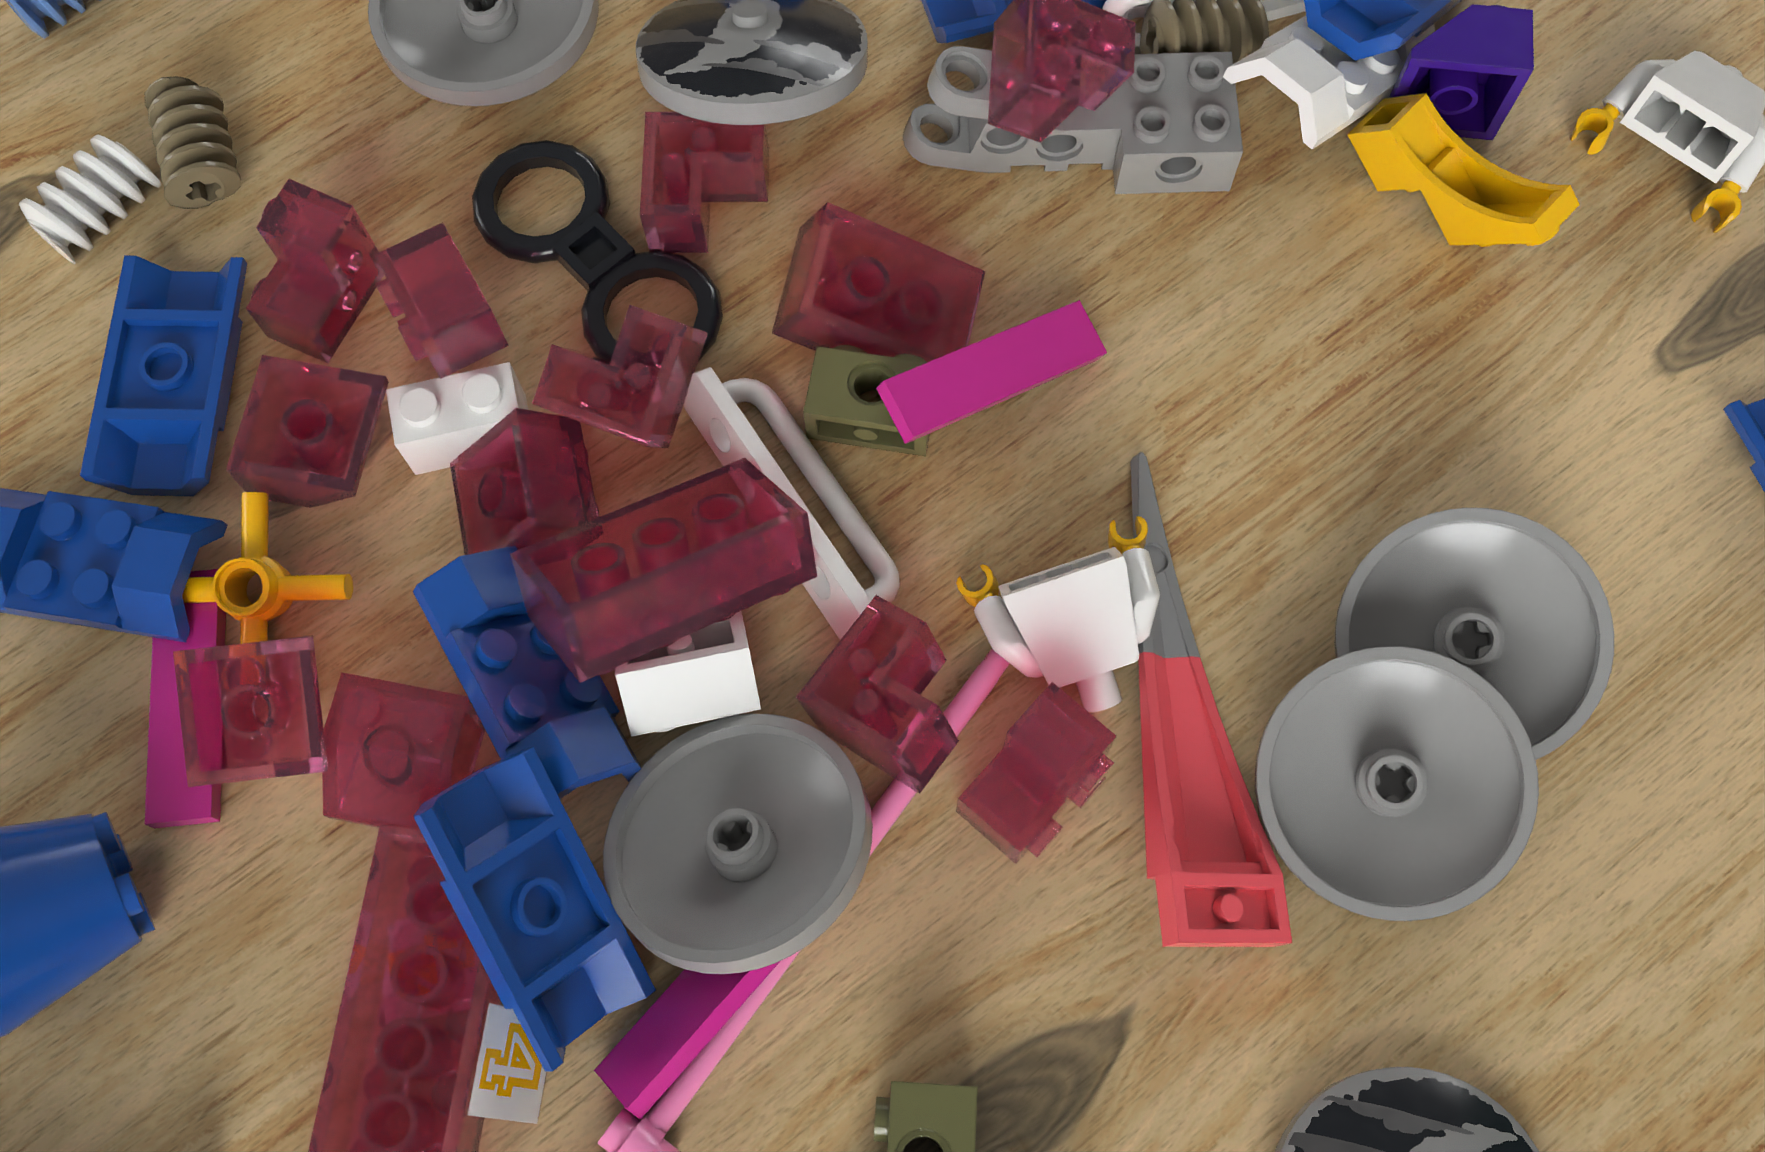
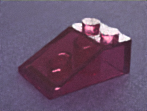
M827 202L799 229L772 334L816 351L817 346L834 348L839 345H850L864 350L867 354L887 357L911 354L921 357L926 362H930L969 345L985 271Z

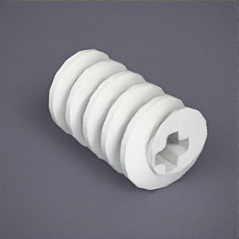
M99 134L90 139L91 146L97 157L81 150L73 154L74 162L80 174L64 166L55 170L56 177L63 188L62 190L46 182L37 186L38 192L45 204L44 206L27 198L19 202L20 208L30 226L72 264H76L67 247L70 243L88 251L93 248L85 232L88 227L105 235L111 232L102 215L103 213L108 211L122 219L128 216L120 201L123 195L139 203L145 201L137 185L140 180L157 188L161 186L160 180L137 156L119 142H114Z

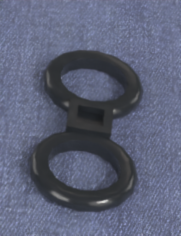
M549 140L519 144L498 155L480 174L472 195L474 223L486 243L511 259L530 263L558 260L587 290L581 309L583 333L599 360L620 374L642 379L674 376L698 363L715 343L723 319L719 290L705 269L683 255L659 250L635 253L634 248L605 220L610 206L608 183L593 158L573 145ZM552 167L565 170L579 179L585 191V200L581 211L567 227L553 234L534 237L519 234L502 224L498 217L497 204L502 190L514 177L529 169ZM660 277L674 280L691 292L698 306L694 326L682 341L665 350L643 352L629 349L615 340L608 330L606 317L612 300L624 287L640 279Z

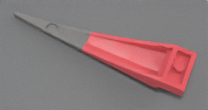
M1140 452L1130 462L1133 538L1137 537L1135 530L1136 516H1140L1148 524L1144 549L1150 554L1160 591V598L1150 635L1146 640L1138 644L1146 868L1147 879H1152L1156 882L1163 947H1277L1291 944L1292 936L1283 873L1259 820L1219 715L1180 592L1147 457L1143 452Z

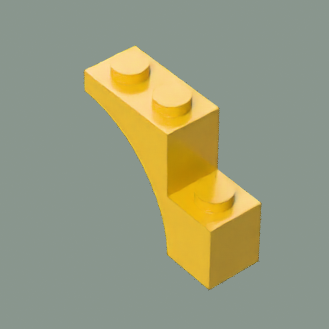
M1427 93L1384 98L1347 134L1377 191L1405 190L1406 192H1415L1421 190L1449 246L1478 245L1480 247H1488L1499 244H1525L1526 246L1543 244L1558 233L1560 225L1580 205L1571 185H1557L1530 180L1502 169L1478 154L1448 126L1432 104Z

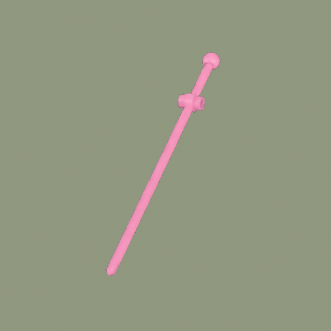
M993 649L989 651L980 665L976 667L871 809L873 828L870 856L1010 663ZM800 951L778 963L641 1120L626 1108H623L597 1144L607 1152H680L665 1140L664 1136Z

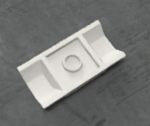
M1304 16L1266 38L1260 49L1229 66L1223 78L1233 84L1260 75L1264 76L1298 104L1303 143L1309 148L1314 149L1371 111L1381 100L1389 98L1411 48L1435 32V27L1433 24L1417 38L1415 36L1411 37L1396 50L1355 61L1310 29L1307 23V16Z

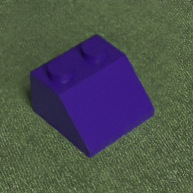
M1472 4L1411 48L1389 98L1427 93L1440 116L1459 137L1493 140L1534 70L1533 10L1508 8L1501 5L1486 6Z

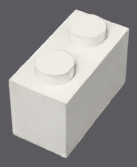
M510 362L386 389L394 444L415 475L536 448L526 395Z
M741 609L612 635L615 676L631 737L652 732H666L680 726L761 710Z

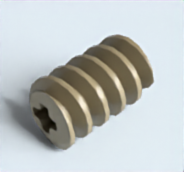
M1153 0L1148 6L1143 20L1140 53L1232 52L1234 64L1245 58L1246 54L1248 56L1260 49L1265 39L1269 37L1265 8L1260 0H1196L1195 2L1192 0H1174L1173 3L1169 0Z
M178 76L161 77L150 84L145 92V106L148 109V121L152 128V140L156 147L157 163L160 166V178L164 185V197L169 204L183 209H198L235 194L240 188L241 177L236 170L237 160L232 151V138L227 132L228 120L223 113L224 103L220 95L208 87L199 86L190 79Z

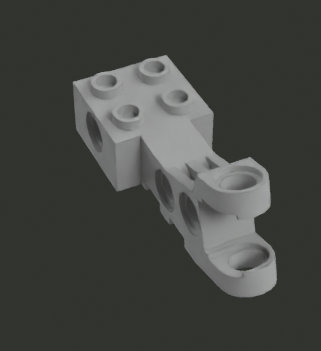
M953 46L944 50L939 55L932 68L927 88L934 104H924L912 111L903 132L904 145L910 155L921 163L930 166L983 173H1006L1011 171V166L1044 165V171H1067L1068 164L1101 163L1102 170H1113L1115 194L1230 191L1243 154L1236 84H1231L1223 78L1226 69L1233 65L1232 52L1115 55L1110 80L1056 81L999 70L992 50ZM950 71L964 73L971 79L975 89L963 91L955 88L948 81L946 73ZM925 123L938 125L947 134L948 141L944 143L930 141L921 132L920 125Z

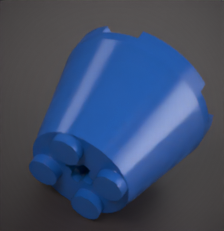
M107 812L96 816L84 814L0 827V1038L10 1034L141 942L142 935L155 930L144 897L141 892L138 893L129 873L133 871V867L120 835L116 834Z

